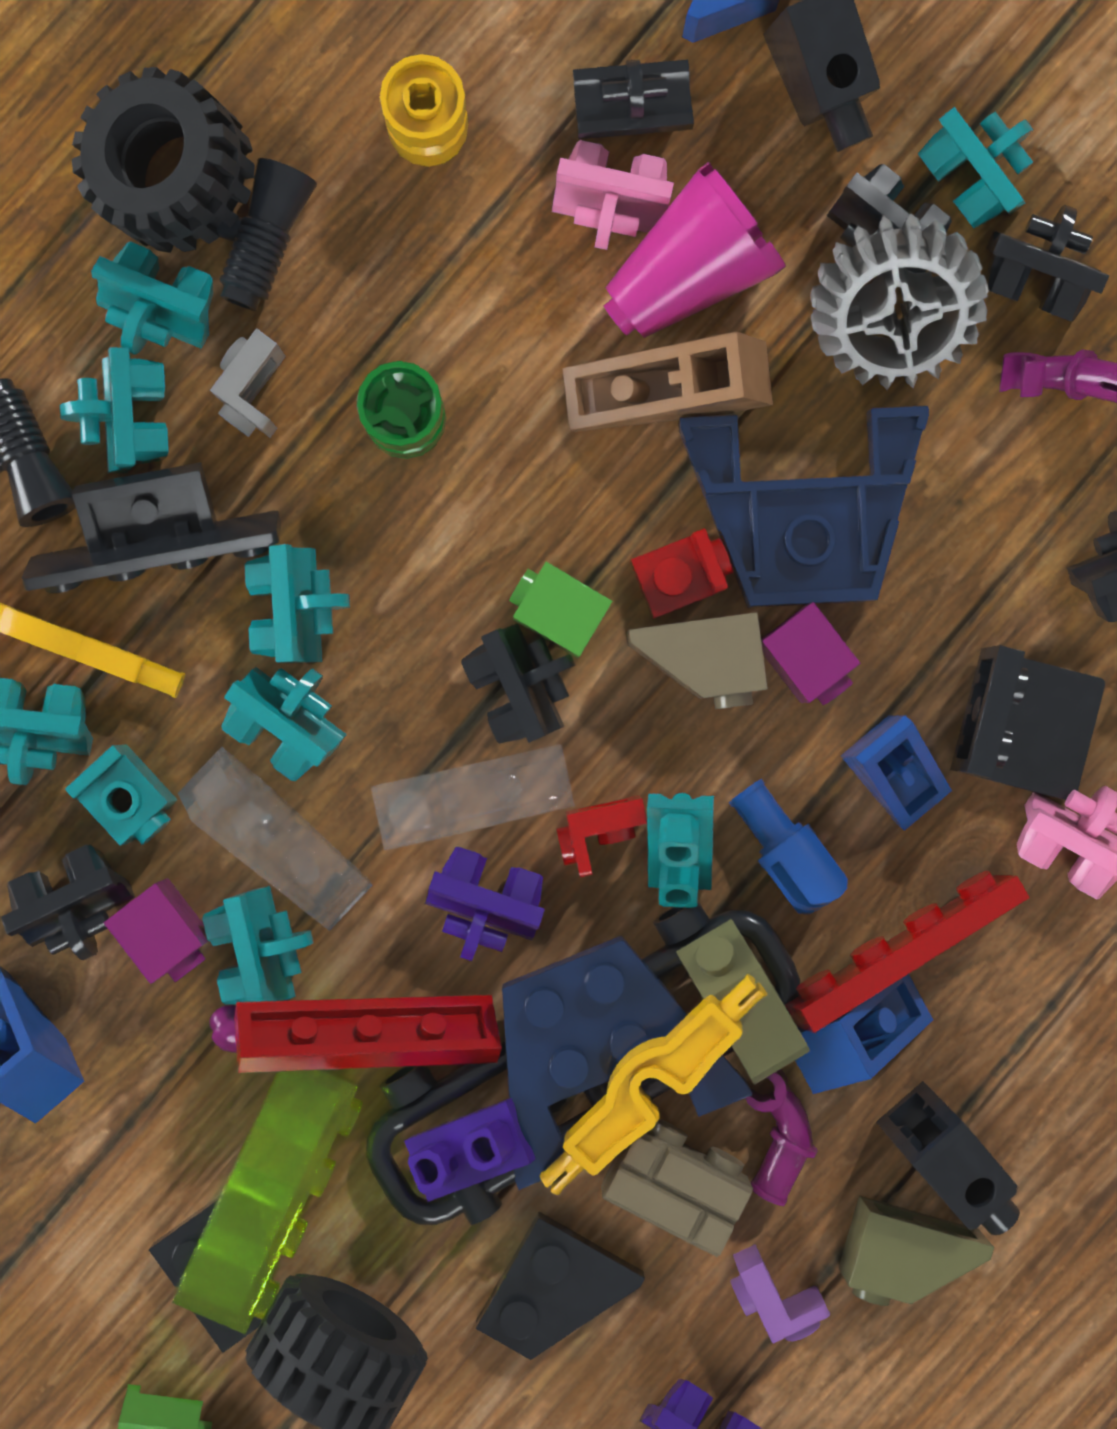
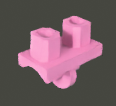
M580 140L576 143L569 159L560 158L556 174L552 212L575 217L574 224L598 229L595 248L604 250L608 249L611 232L636 237L637 230L648 233L670 204L674 182L667 181L666 160L656 156L641 154L633 158L630 173L606 168L609 151L601 144Z
M1103 786L1089 798L1074 789L1065 801V806L1071 810L1040 793L1033 792L1024 805L1028 821L1024 825L1016 844L1018 855L1041 869H1048L1064 846L1080 855L1067 873L1069 882L1078 890L1096 900L1100 899L1117 881V813L1115 812L1117 808V792L1107 786Z

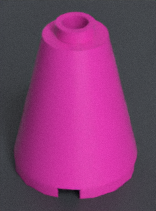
M707 162L697 170L605 288L612 299L603 306L626 336L636 329L643 338H646L778 274L786 267V264L770 241L766 243L763 239V234L758 228L757 222L717 170L713 169L711 164Z

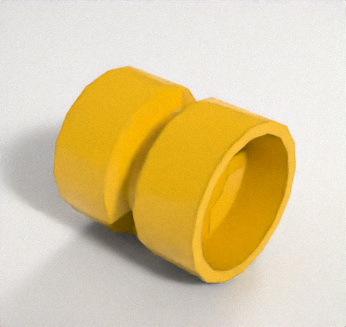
M424 54L405 57L390 68L382 81L380 102L391 144L401 157L412 164L430 167L446 163L458 154L467 137L468 117L461 78L450 64L439 57Z

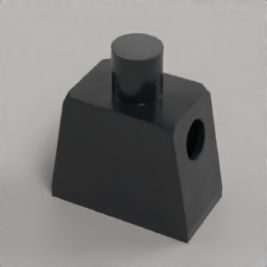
M803 0L786 7L763 35L800 122L803 126H807L825 119L837 152L872 138L873 134L861 102L880 89V80L855 1ZM827 75H828L830 78H832V80H833L834 83H835V86H833V85L829 82V80H828V78H827Z
M924 1081L876 1121L903 1155L969 1230L977 1229L982 1224L991 1235H1000L1012 1228L1017 1222L1020 1210L1011 1198L1016 1195L1019 1188L1018 1185L967 1125Z

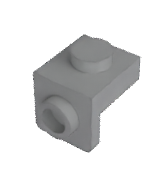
M257 328L248 340L240 337L227 350L220 363V368L224 372L210 391L224 404L218 414L248 437L257 428L271 438L278 428L268 417L250 404L286 356L276 342Z

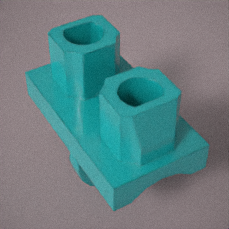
M955 107L938 119L943 128L931 137L919 151L918 155L939 182L966 160H969L981 176V179L953 202L974 229L996 218L1005 210L1011 216L1026 204L996 163L1002 157H1005L1017 175L1033 164L1032 159L1020 144L1034 130L1026 119L1009 129L996 111L986 117L980 125L993 141L987 149Z
M131 241L127 242L113 261L99 256L91 270L92 278L98 281L96 302L98 306L108 310L105 322L122 329L121 348H129V353L135 355L144 348L148 340L166 347L171 337L200 349L203 348L210 335L208 311L214 294L213 278L210 274L188 266L181 268L172 286L158 281L155 277L160 270L159 258L150 249Z
M109 347L108 357L102 359L104 400H98L97 379L79 378L77 379L78 400L60 404V418L65 421L80 422L81 444L85 445L100 444L99 422L105 421L108 474L128 473L135 464L164 460L169 453L166 423L133 422L132 401H162L165 395L164 364L144 359H130L129 348Z
M287 544L269 546V555L247 561L244 564L245 583L250 595H272L273 619L252 620L248 628L250 652L257 655L276 657V662L280 663L323 662L321 635L333 634L332 610L350 608V594H331L330 570H317L315 548H296Z
M255 667L244 679L235 681L224 696L231 705L222 723V730L239 743L247 745L253 743L264 728L283 742L270 759V762L273 764L274 769L291 781H297L313 765L318 767L339 747L347 735L325 718L332 705L315 693L323 679V675L313 668L298 681L282 668L270 678Z
M0 678V764L7 765L10 783L26 786L32 778L34 768L54 770L57 761L56 752L90 756L93 737L85 724L86 698L80 688L59 684L47 686L42 712L23 710L27 693L24 685L13 679Z
M648 793V887L659 888V905L663 907L694 908L698 906V890H712L714 796H700L691 799L690 795L686 793H678L673 796V799H669L661 794Z
M270 886L253 889L223 900L224 905L203 915L202 920L207 940L213 946L233 942L238 965L219 971L217 984L222 1003L285 1001L296 996L291 976L301 973L296 950L314 944L310 930L292 933L287 910L276 912Z

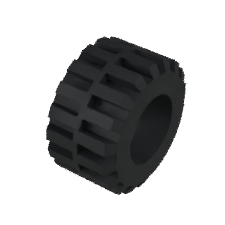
M149 67L143 69L142 78L140 79L131 71L119 76L120 86L112 90L108 85H105L96 94L101 101L94 110L86 106L80 117L86 122L84 131H75L72 145L81 152L80 156L72 159L73 173L83 179L77 185L82 197L93 204L91 209L100 217L146 247L150 245L158 251L171 253L173 246H175L182 252L197 250V239L199 238L208 244L220 238L217 227L224 222L231 228L239 218L233 212L237 203L240 202L247 205L251 191L244 186L245 179L254 178L255 164L246 157L253 149L250 139L241 131L243 126L203 86L194 79L191 81L182 72L169 69L165 75L158 67ZM184 137V149L176 169L161 183L146 188V171L155 152L168 141Z
M296 1274L286 1278L245 1351L247 1353L245 1357L247 1365L268 1393L289 1411L321 1429H390L425 1368L428 1359L427 1353L417 1336L389 1308L350 1285L324 1276Z

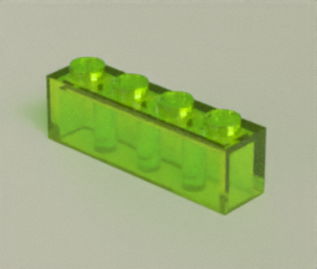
M329 1069L276 1072L175 1289L173 1304L243 1334H246L253 1317L261 1320L264 1319L274 1302L280 1286V1282L271 1279L281 1255L292 1259L306 1231L308 1221L299 1218L308 1196L312 1194L320 1198L333 1172L336 1161L328 1158L327 1155L337 1133L348 1137L360 1113L363 1101L354 1097L358 1089L355 1081Z

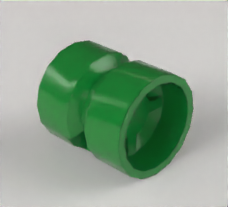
M394 361L381 364L366 376L359 387L356 405L360 421L377 448L392 457L404 459L422 456L434 448L444 434L447 417L439 387L429 372L415 363Z

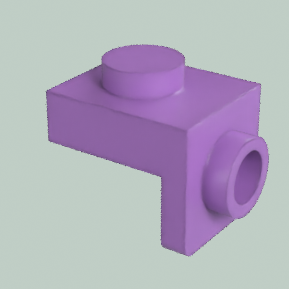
M756 1244L733 1254L740 1274L730 1280L733 1290L746 1317L758 1312L772 1343L784 1338L787 1341L803 1339L819 1328L821 1320L830 1316V1312L817 1286H812L782 1301Z

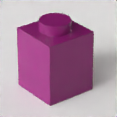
M814 602L802 607L761 639L763 655L800 704L810 703L815 698L822 705L829 703L853 684V681L847 674L861 664Z
M169 878L153 884L103 922L150 984L167 973L174 982H177L206 960L199 950L209 942L206 937L204 924Z

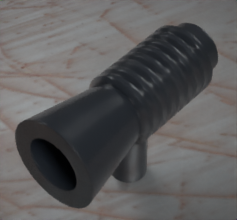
M267 158L257 159L248 215L243 218L239 217L231 228L224 222L217 227L220 238L233 242V250L229 252L230 258L226 260L227 266L222 271L224 275H221L219 279L221 284L224 285L220 295L221 298L251 311H257L260 301L268 300V292L272 289L271 284L274 283V276L278 273L277 268L281 265L280 259H283V251L287 249L286 243L290 241L288 233L317 186V182L314 179L281 162Z
M2 378L0 379V473L7 471L19 525L22 527H33L46 524L67 515L76 508L72 497L73 490L49 457V446L43 437L33 410L29 406L30 404L25 392L22 389L15 388L11 379Z

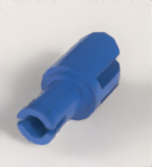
M760 779L733 798L729 804L732 808H735L763 846V849L759 851L762 857L757 861L764 871H767L796 912L804 915L812 914L840 898L847 890L848 878L818 839L816 832L808 823L803 827L799 822L794 825L764 785L765 782Z

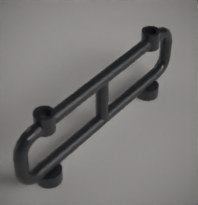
M698 900V906L694 908L672 907L654 920L653 924L666 945L642 960L658 979L683 965L676 951L732 919L741 935L752 941L775 981V991L784 1006L799 996L796 988L800 984V977L795 963L776 931L764 918L750 911L730 910L709 919ZM506 1040L501 1043L502 1050L497 1063L465 1064L438 1081L435 1080L428 1066H404L380 1084V1089L392 1108L374 1122L367 1137L366 1157L372 1174L391 1205L402 1217L419 1225H438L464 1213L468 1222L473 1225L487 1219L502 1206L497 1192L515 1182L514 1170L428 1202L427 1199L419 1197L412 1190L392 1156L391 1144L399 1133L507 1070ZM732 1046L723 1053L724 1056L734 1052ZM647 1078L640 1084L651 1100L672 1089L657 1078ZM607 1082L583 1091L592 1106L558 1126L563 1140L565 1133L607 1093Z

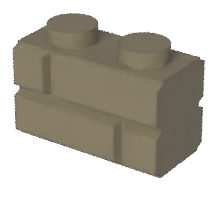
M659 1119L654 1128L621 1151L613 1159L602 1181V1198L718 1258L734 1229L735 1222L739 1220L752 1194L753 1188L748 1177L741 1173L745 1165L731 1154L711 1146L707 1155L684 1144L688 1135L676 1126Z

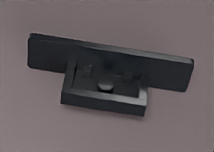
M201 462L77 485L73 490L72 497L87 546L32 556L22 575V581L26 591L45 588L48 593H62L77 588L84 580L108 576L110 581H126L140 576L146 569L170 564L173 569L183 570L205 563L208 557L233 553L235 557L239 558L257 556L268 551L269 546L279 543L281 532L279 511H269L217 521Z

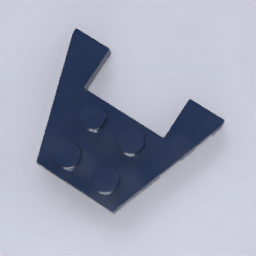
M928 406L870 409L867 412L870 476L743 482L741 481L738 415L686 417L679 419L680 436L721 541L728 553L747 608L808 605L812 602L815 604L873 602L878 600L899 525L898 517L907 485L911 482L916 464L915 456L929 417Z
M622 936L502 984L509 1098L513 1100L520 1129L536 1158L532 1163L514 1170L518 1190L540 1182V1173L545 1171L565 1152L563 1149L564 1140L549 1105L608 1082L616 1065L629 1051L645 1041L665 1037L688 1015L675 1000L671 992ZM722 1054L689 1095L698 1117L749 1097L752 1093L746 1079Z

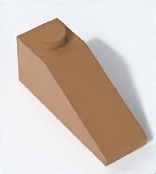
M740 332L722 334L563 368L569 431L573 432L675 421L686 417L717 416L773 405L766 341Z

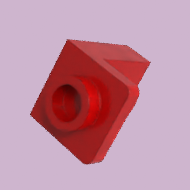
M705 528L693 532L686 538L630 560L652 619L725 591L728 588L725 576L733 573L732 565L723 542L720 538L710 541Z
M637 795L565 811L568 826L556 828L564 866L577 863L580 878L593 875L585 837L597 835L599 845H607L635 838L634 827L647 824L643 799Z

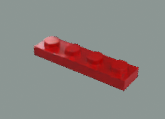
M990 871L978 873L957 886L956 891L959 897L939 908L937 903H933L909 915L903 921L907 929L890 940L886 941L884 936H880L856 948L850 954L853 963L835 974H832L827 969L803 981L796 988L800 996L785 1004L797 1027L812 1033L817 1032L1029 899L1030 897L1018 876L992 875Z
M492 995L236 1002L234 1023L238 1073L497 1063L502 1050Z

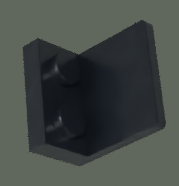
M1001 645L981 648L950 770L1066 800L1071 791L1074 789L1078 791L1105 688V681L1099 677L1024 658L1025 652Z

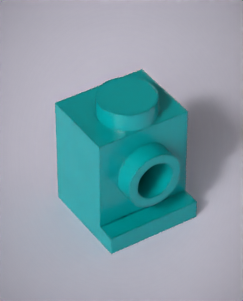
M127 744L112 745L65 788L73 799L77 798L120 846L131 843L135 839L141 845L150 841L169 824L171 818L165 811L178 800ZM119 788L126 789L132 796V805L127 812H120L112 802L113 794Z

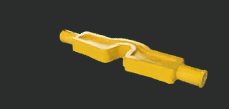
M0 603V632L133 683L153 688L171 695L173 698L178 696L185 679V673L177 672L139 655L74 630L49 623L35 615Z
M747 973L745 978L721 1001L713 995H708L668 1035L645 1041L629 1051L613 1070L608 1082L607 1093L565 1133L563 1141L565 1152L545 1171L540 1173V1179L547 1188L551 1185L550 1191L555 1195H559L584 1169L593 1176L597 1175L621 1151L654 1128L659 1120V1108L640 1086L642 1081L647 1078H657L679 1094L690 1093L716 1060L742 1036L743 1030L740 1019L763 997L767 996L764 987L759 982L756 983L755 978Z

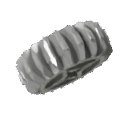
M911 213L905 220L902 229H894L891 220L883 215L879 224V233L869 236L867 230L857 225L854 232L856 245L850 247L836 242L833 249L836 263H820L818 277L821 284L812 286L813 289L810 295L812 306L815 308L811 314L813 330L819 335L818 339L822 352L826 356L833 355L835 366L840 370L841 374L854 368L855 377L862 386L874 375L878 374L880 384L886 390L889 389L895 377L904 376L906 383L914 389L918 373L927 370L930 375L939 380L942 371L940 367L941 361L946 359L961 364L963 353L960 344H977L979 333L976 324L986 321L988 310L983 299L988 297L989 289L985 276L980 273L982 265L978 255L973 253L972 250L967 251L966 241L958 232L946 237L944 225L939 223L937 219L921 232L918 218L914 217ZM904 267H917L926 269L938 274L939 276L932 277L931 272L913 273L908 271ZM877 276L871 284L864 286L868 281ZM896 287H900L903 297V303L900 304L902 312L900 320L897 319L894 304L897 303ZM872 334H883L890 338L873 336Z

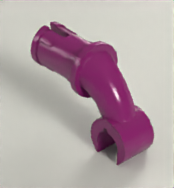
M1086 349L1076 352L1075 355L1047 357L1023 352L1007 353L1003 355L999 392L1009 389H1021L1020 397H1037L1042 395L1043 388L1065 391L1066 395L1074 400H1082L1089 396L1117 403V363L1098 359L1094 351Z
M780 1069L766 1077L774 1084V1093L762 1095L750 1088L752 1095L745 1099L753 1109L761 1112H770L776 1121V1126L772 1127L770 1131L773 1141L755 1178L750 1182L753 1188L752 1191L768 1202L785 1206L788 1201V1195L807 1158H815L818 1150L813 1145L812 1131L807 1113L800 1099L788 1087L787 1077L784 1071Z

